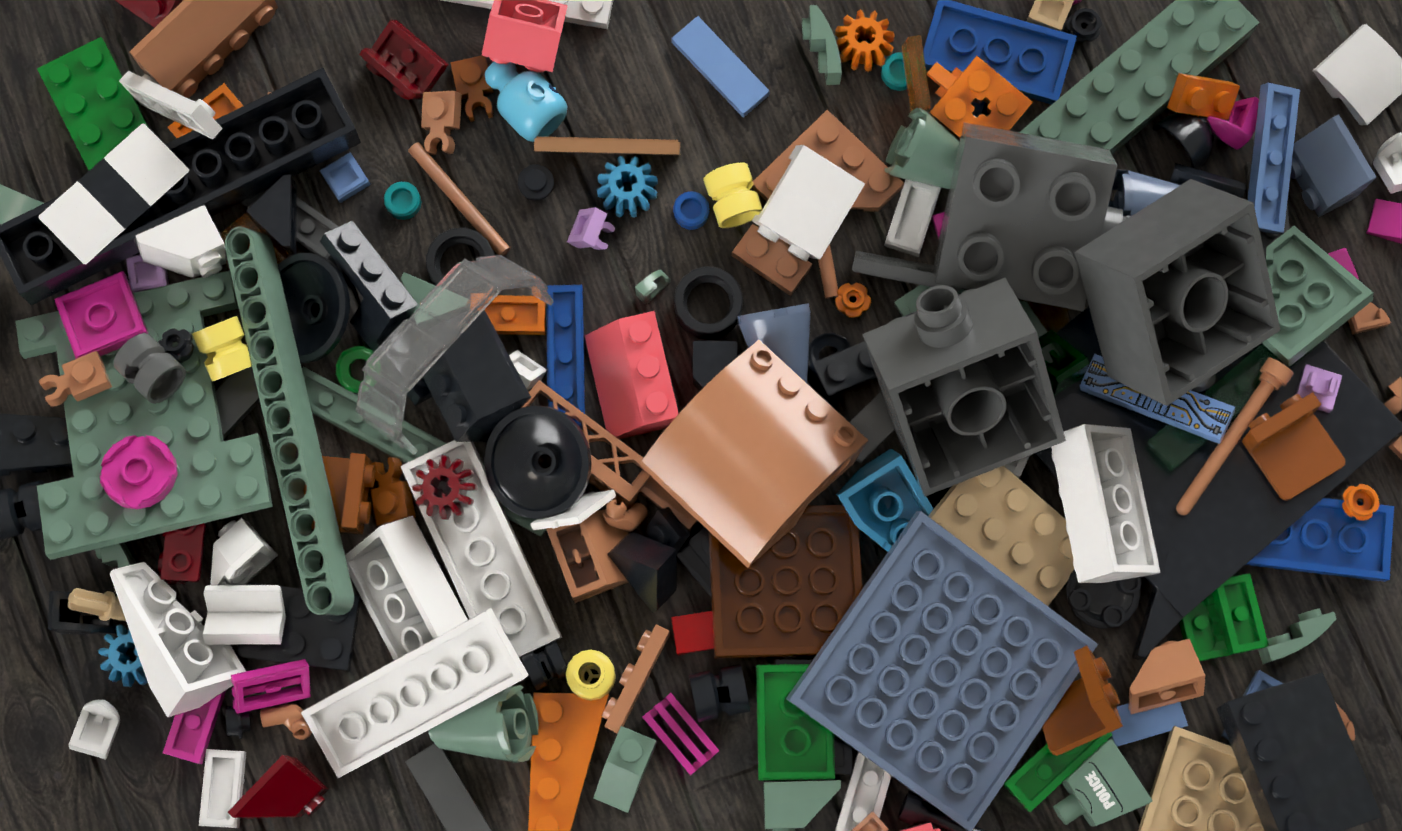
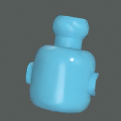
M493 62L485 71L486 83L493 89L500 91L497 98L499 113L527 141L534 142L536 136L548 137L564 121L567 114L566 101L556 91V88L552 87L539 72L529 70L518 74L515 63L511 62L508 64Z

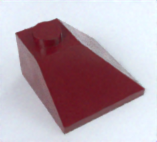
M282 755L237 801L228 813L233 818L246 819L302 817L305 813L311 816L325 802L326 799L322 795L328 788L298 758Z

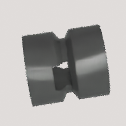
M138 334L129 339L114 358V368L129 383L134 384L136 390L153 404L163 402L171 397L179 389L186 377L185 368L171 354L165 353V349L150 334Z

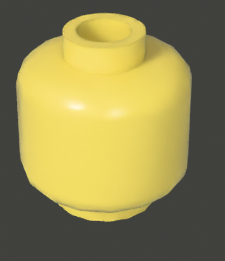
M585 650L573 656L568 663L566 679L574 694L581 699L592 701L601 699L611 691L615 683L616 674L609 657L600 651ZM591 670H596L599 674H592ZM586 672L589 674L587 681L585 680ZM592 679H598L597 682L590 683Z

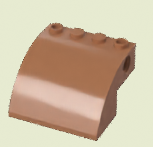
M758 340L719 372L684 407L647 452L640 466L748 568L797 524L806 507L813 499L854 464L868 439L765 344Z

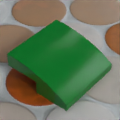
M1250 573L1230 577L1179 622L1183 640L1190 639L1199 662L1269 646Z

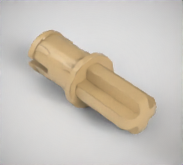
M75 588L68 596V607L71 610L97 615L103 621H107L110 618L126 621L119 599L115 596L114 592L107 591L102 594Z

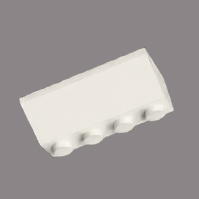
M1083 424L1064 431L1066 441L1051 447L1052 460L1056 468L1059 495L1063 503L1066 531L1070 539L1074 559L1073 566L1077 574L1078 583H1106L1160 573L1131 429Z
M413 516L378 527L345 555L350 577L393 660L400 658L468 620Z

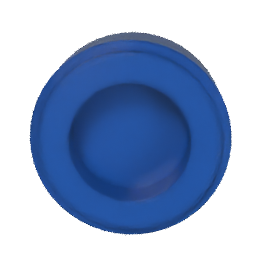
M685 192L674 203V218L685 229H698L709 218V203L698 192Z

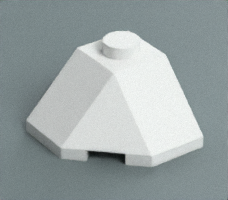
M242 518L237 522L233 520L219 531L218 536L220 538L213 543L211 585H246L275 559L278 554L247 521Z

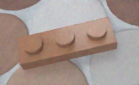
M656 624L652 632L646 629L636 648V650L642 652L635 665L631 663L627 665L619 681L620 684L624 685L619 698L611 697L602 714V717L607 719L604 725L606 729L618 734L620 727H624L670 636L669 630Z

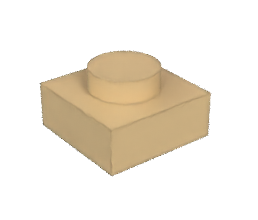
M1035 0L1026 22L1061 31L1074 0Z

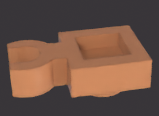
M457 91L423 92L421 128L430 130L424 141L425 152L436 155L437 144L442 141V151L447 154H453L455 142L450 136V130L460 129L461 93Z
M97 351L63 364L64 375L59 377L47 375L39 380L44 390L57 387L53 394L45 397L46 402L51 407L61 405L70 394L78 402L112 388L102 358Z

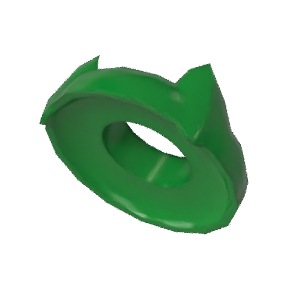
M354 346L344 350L336 363V376L339 383L346 390L353 393H365L373 390L379 384L383 375V364L374 352L365 346ZM358 359H364L370 365V374L362 381L355 379L351 374V366Z

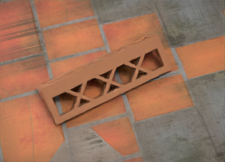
M538 380L529 391L531 398L523 407L530 406L541 393L553 402L554 409L558 410V407L566 412V415L582 424V430L588 444L589 442L596 441L608 443L611 446L613 458L598 460L591 455L592 465L589 483L600 491L614 490L616 497L612 500H617L619 505L623 502L626 505V510H628L636 502L639 491L651 476L644 470L643 474L632 486L620 477L619 464L634 463L643 469L640 466L643 457ZM587 428L596 435H588ZM617 451L625 457H617ZM614 465V471H612L607 466Z

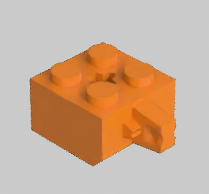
M978 56L973 59L963 72L956 67L950 73L938 62H935L926 74L940 86L935 94L941 98L929 114L959 139L961 138L964 122L1010 131L1033 103V101ZM975 101L980 104L982 101H985L988 104L986 111L989 115L981 114L975 117L972 114L975 109L972 103Z

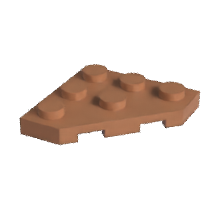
M828 110L752 181V188L767 202L792 160L789 159V156L795 146L805 145L865 183L851 209L879 211L904 186V182L900 178L886 173L885 168L888 167Z

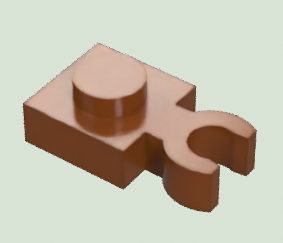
M481 55L450 62L456 91L462 94L461 100L469 98L465 104L468 120L470 122L475 121L473 111L478 106L486 108L488 118L493 117L492 104L484 96L485 94L494 93L493 88L485 81L484 74L488 68L486 56Z
M387 458L389 464L387 473H385L383 463H371V465H375V479L379 482L378 488L371 489L377 526L410 516L416 517L409 484L407 481L399 480L402 474L400 467L402 462L399 458Z

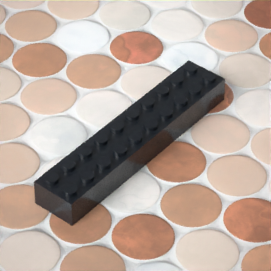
M324 68L318 69L216 119L215 121L223 129L214 139L199 132L191 131L165 144L186 165L189 172L87 264H83L39 219V215L60 196L1 224L0 256L19 295L32 306L139 253L136 235L203 205H205L210 217L269 189L283 175H291L293 177L360 144L361 141Z

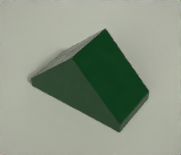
M1052 330L1038 338L1053 395L1055 396L1082 379L1090 363L1086 356Z

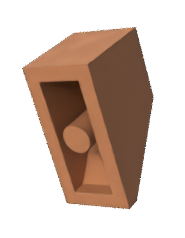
M1190 639L1167 641L1151 650L1129 688L1128 709L1131 715L1204 696L1206 675Z

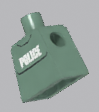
M1109 739L1062 782L1069 796L1055 804L1053 809L1064 825L1083 815L1090 826H1097L1145 806L1153 800L1114 741Z

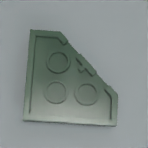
M1295 226L1291 227L1266 247V264L1280 331L1262 342V344L1285 365L1290 367L1372 302L1373 292Z

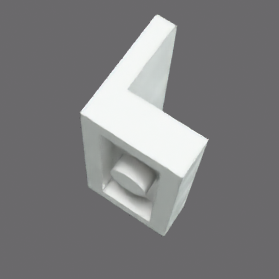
M205 586L204 597L208 611L203 630L205 645L281 644L286 614L280 586Z

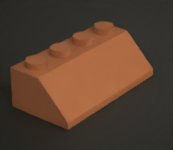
M183 0L129 53L143 72L154 79L158 85L189 98L197 90L198 84L208 74L212 75L221 68L224 59L233 50H239L247 43L250 34L259 25L263 26L273 18L278 6L275 0Z

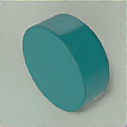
M901 52L894 53L886 58L885 64L882 66V80L886 86L893 90L901 91L908 89L916 80L918 66L910 55Z
M394 183L385 192L384 204L390 215L396 219H410L421 208V196L417 188L411 183Z

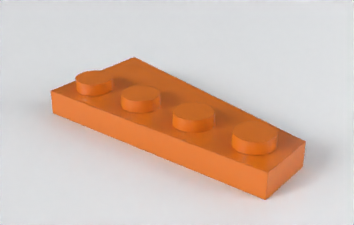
M533 693V700L538 714L539 731L538 735H532L531 746H536L531 756L528 831L572 830L585 778L587 777L591 757L600 731L602 714L607 706L609 694L601 699L590 701L581 699L574 693Z

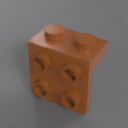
M1313 392L1304 398H1301L1299 394L1292 396L1279 406L1282 411L1271 418L1268 413H1265L1248 424L1251 430L1242 440V443L1274 490L1285 501L1294 498L1340 470L1346 462L1340 450L1314 415L1322 404Z
M351 453L350 459L322 456L339 531L342 533L363 534L364 524L369 523L371 515V503L367 502L369 487H373L375 482V465H371L372 461L366 454ZM307 485L304 486V496L307 491ZM315 521L312 523V530L315 528Z
M1088 645L1074 651L1082 678L1072 682L1042 727L1048 748L1056 756L1123 727L1116 707L1120 704L1119 697L1113 685L1108 683L1107 680L1111 678L1108 666L1102 656L1095 658Z

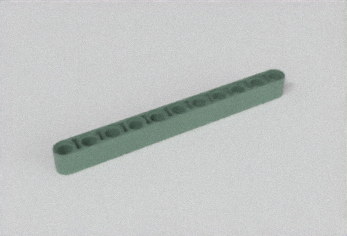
M241 226L235 227L226 236L225 250L305 602L308 609L314 614L344 615L353 607L354 592L273 243L266 234ZM281 379H282V385H281V388L279 389V384H280V381H281ZM290 414L289 424H287V419ZM297 449H298V453H299V454H298V458L296 459V458H295V454H296V451H297ZM307 485V491L304 496V486ZM315 521V528L312 532V523ZM323 556V566L321 568L320 559ZM331 592V594H332V600H331V604L329 605L328 596H329V593Z

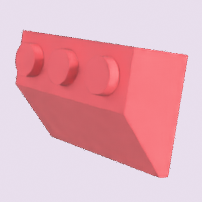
M651 311L617 319L585 335L606 430L616 438L622 439L666 429L679 413L655 312Z

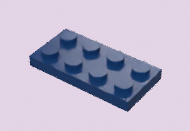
M938 0L919 67L930 70L934 63L938 62L950 73L956 67L963 72L973 59L978 56L1026 97L1052 105L1060 97L1077 36L955 1Z
M1323 498L1246 565L1386 582L1390 580L1394 506L1379 504L1378 510L1372 513L1373 515L1370 519L1359 521L1356 517H1349L1342 508L1344 500ZM1357 502V504L1362 506L1363 502Z

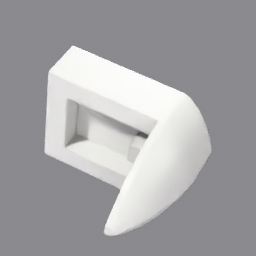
M1401 132L1393 135L1382 144L1373 161L1375 169L1391 194L1402 191Z
M93 700L86 703L69 742V749L107 759L120 725V716L115 707L106 700Z

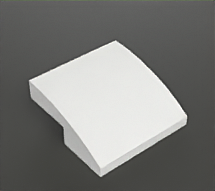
M1367 24L1359 27L1312 70L1332 98H1340L1359 125H1368L1402 94V58Z

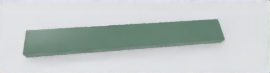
M303 366L302 372L311 411L315 416L391 457L399 458L404 464L447 444ZM502 504L508 520L541 538L543 537L546 529L533 530L530 523L536 519L515 514Z

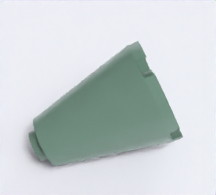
M916 107L907 116L913 119L907 128L901 125L891 143L885 161L891 164V167L885 168V172L893 177L950 189L960 139L927 111Z
M521 685L510 686L429 729L428 732L430 739L439 749L513 763L524 762L530 759L536 746H530L532 735H538L539 731L537 709L531 694H523L521 691L524 687Z

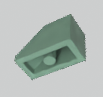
M621 726L606 760L593 798L629 813L657 741Z
M841 780L764 782L765 829L796 831V829L804 828L841 789Z

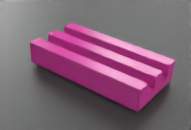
M305 659L231 675V682L234 686L232 688V695L234 696L233 708L237 714L311 697L309 665ZM301 683V686L281 690L282 687ZM266 691L265 694L244 698V696Z
M672 693L668 694L665 699L642 716L690 776L719 752V749ZM672 705L706 746L708 751L704 755L665 710L667 706ZM658 714H660L697 759L692 765L653 719Z

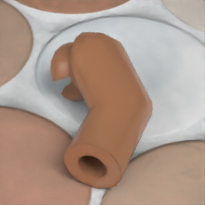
M617 500L609 501L606 505V510L603 512L604 520L608 525L627 532L635 530L648 514L646 507L641 503H634L626 511L627 508L623 502L620 505H616Z
M291 703L260 710L261 723L264 728L283 724L299 740L307 739L312 733L301 714L304 710L297 704Z

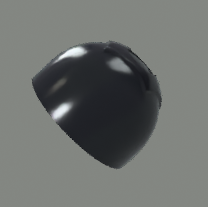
M1174 113L1153 126L1152 129L1154 131L1161 128L1165 129L1180 142L1190 158L1192 168L1200 169L1210 157L1214 134L1209 123L1203 117Z

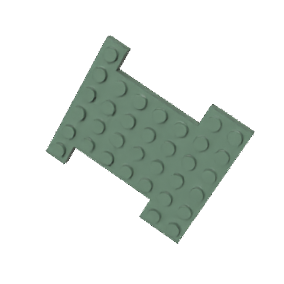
M230 271L213 274L206 278L200 277L133 293L147 331L157 342L162 340L163 333L169 329L176 328L178 331L185 329L192 335V333L205 328L203 317L239 309ZM59 311L16 321L19 352L22 357L27 359L57 351L60 376L64 375L62 365L76 358ZM194 338L191 341L194 345L192 356L187 361L180 363L186 370V377L179 389L163 402L150 403L136 390L134 384L129 383L114 368V358L120 349L101 356L112 388L78 402L72 394L68 395L64 402L74 477L37 486L45 554L50 560L273 507L262 440L258 433L228 441L223 440L214 381H211L204 364L208 356L205 353L199 352ZM173 343L172 347L178 346L179 343ZM133 435L146 437V435H149L164 442L176 459L178 474L174 487L163 500L151 507L137 510L122 507L110 499L100 483L103 457L113 444L125 437Z

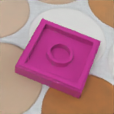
M124 271L54 299L76 359L94 351L103 356L120 349L129 339L138 334H149Z

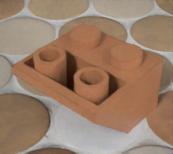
M606 509L596 511L580 524L560 526L555 529L546 528L575 603L629 583L608 556V553L628 532L606 523L603 512Z

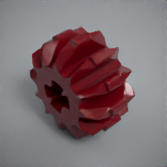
M442 455L439 460V466L432 459L426 461L429 473L417 470L416 476L423 479V484L413 485L412 490L423 492V495L416 500V504L418 506L428 504L426 509L428 516L433 517L439 511L441 519L449 520L451 510L456 516L464 514L461 502L470 506L473 505L474 500L466 496L467 491H477L478 486L477 484L466 483L467 480L472 478L474 472L471 469L462 471L464 461L461 459H456L451 464L449 456ZM441 481L448 482L447 485L452 488L450 494L442 493L443 490L438 487Z

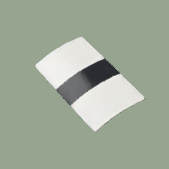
M141 124L39 215V219L83 264H87L189 172V169L145 124Z

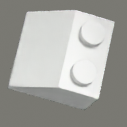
M205 205L136 235L143 262L191 278L202 275L203 278H206L221 271L222 265L226 264L224 242Z

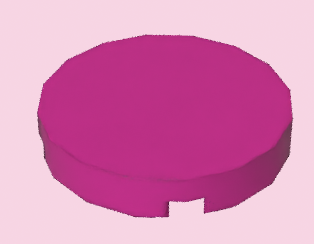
M128 436L113 444L104 455L101 463L100 483L110 499L122 507L136 510L151 507L163 500L174 487L178 474L176 459L168 446L154 436Z

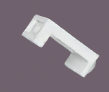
M797 145L789 156V159L792 160L763 210L759 215L754 216L752 222L760 226L757 232L775 243L780 238L790 245L788 251L801 260L807 261L809 257L820 260L865 183L805 145Z

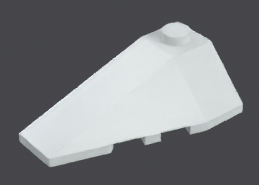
M145 562L111 571L110 577L149 687L167 717L200 708L233 686L231 675L246 672L231 645H205L203 639L204 626L201 624L203 618L195 610L190 613L175 599L176 592L164 580H161L160 576Z

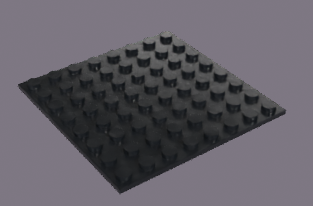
M1088 306L1084 312L1082 311L1056 334L1086 356L1089 363H1091L1094 354L1102 356ZM1323 340L1288 367L1293 371L1294 375L1285 387L1281 386L1278 391L1273 390L1253 419L1255 420L1265 413H1268L1271 418L1282 411L1279 406L1296 394L1302 370L1306 364L1342 375L1333 410L1330 413L1317 410L1314 415L1344 456L1345 465L1340 470L1288 501L1282 500L1242 443L1243 438L1251 430L1248 427L1190 513L1180 515L1176 511L1177 503L1218 443L1080 390L1083 378L1054 396L1063 432L1083 424L1131 429L1160 573L1144 577L1155 589L1162 593L1182 618L1402 431V423ZM1262 343L1217 372L1215 383L1210 388L1198 392L1235 407V413L1227 430L1260 384L1259 377L1262 374L1260 369L1267 358L1271 357L1284 364ZM1049 447L1034 453L1058 480L1055 464L1052 460V448ZM1169 548L1189 554L1161 577Z

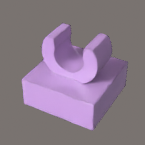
M598 208L581 209L567 243L577 248L607 249L608 244L599 239L600 231L603 230L606 233L614 232L615 227L609 222H604L607 213Z
M1306 364L1302 370L1296 394L1304 398L1313 392L1322 404L1317 410L1330 413L1334 407L1342 375Z

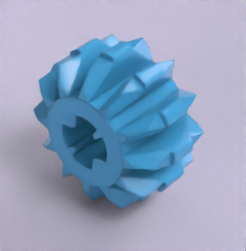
M620 155L617 167L607 162L605 170L608 174H599L597 177L598 183L603 185L597 189L598 197L606 198L603 202L604 208L608 210L616 206V216L618 217L624 214L625 209H629L631 217L635 218L637 216V206L642 210L648 211L650 204L647 199L657 198V191L652 187L658 184L657 176L649 175L651 166L647 163L639 167V158L636 156L631 159L630 164H625V158ZM630 182L632 191L624 192L623 183Z
M124 625L116 626L118 637L106 634L104 639L111 645L109 649L100 648L98 650L100 655L109 658L100 664V668L104 671L112 670L109 680L117 682L122 678V683L125 687H132L135 679L140 685L147 684V678L130 630ZM129 648L134 649L135 655L138 656L134 662L130 661L129 655L126 654Z

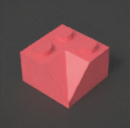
M494 0L489 15L482 56L489 57L493 62L499 64L511 62L523 65L528 70L534 72H553L568 5L548 0Z

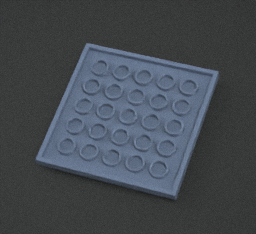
M916 511L786 699L967 831H972L1080 672L1074 651L1088 645L1093 653L1098 644L922 511Z

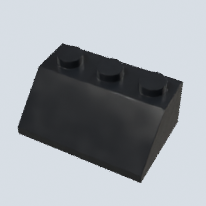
M478 308L430 330L410 352L456 442H488L495 426L509 413L522 408L531 398L485 309Z

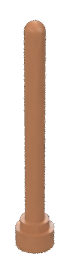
M1271 357L1267 358L1260 369L1262 373L1259 377L1260 384L1225 433L1221 443L1216 446L1177 503L1176 511L1178 514L1187 515L1190 513L1249 427L1248 424L1253 421L1273 390L1278 391L1281 386L1285 387L1294 375L1291 369Z

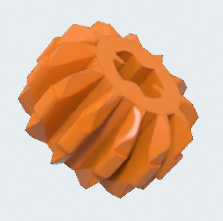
M860 9L857 11L856 20L846 15L843 19L844 26L836 27L835 35L838 37L836 43L838 50L842 51L840 54L841 63L852 60L851 69L853 71L858 68L859 64H864V69L869 72L872 70L873 62L882 67L885 64V56H890L893 53L894 47L890 43L894 41L895 34L893 31L887 30L889 26L887 19L879 22L876 21V11H873L870 17L866 18Z

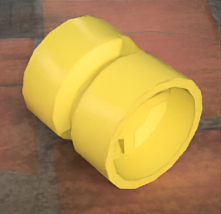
M733 163L711 171L703 178L708 195L712 197V200L717 201L713 206V210L720 228H732L751 222L754 216L759 215L763 210L757 192L750 190L753 182L748 164Z
M237 316L192 333L199 352L205 353L208 356L204 364L212 382L252 366L247 344H242L241 341L245 334Z

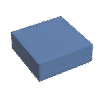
M351 152L320 170L340 203L371 185Z

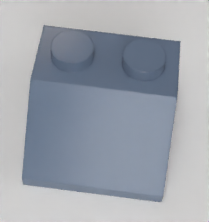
M1339 114L1294 143L1290 177L1297 180L1303 190L1302 198L1309 209L1314 210L1318 217L1357 198L1376 178V175Z

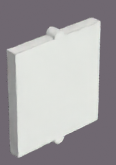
M607 490L583 494L567 511L549 518L536 519L530 523L533 530L580 524L615 498V491Z

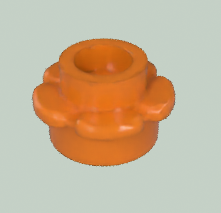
M857 282L853 285L845 283L837 290L838 297L835 298V305L838 311L851 318L861 316L863 311H867L871 305V297L867 295V288ZM852 296L856 298V302L854 303L850 302L849 298Z
M1368 485L1350 486L1343 493L1344 502L1342 503V508L1349 517L1354 516L1359 521H1365L1370 519L1373 515L1372 513L1376 512L1379 508L1378 495ZM1358 499L1363 501L1362 506L1357 504Z

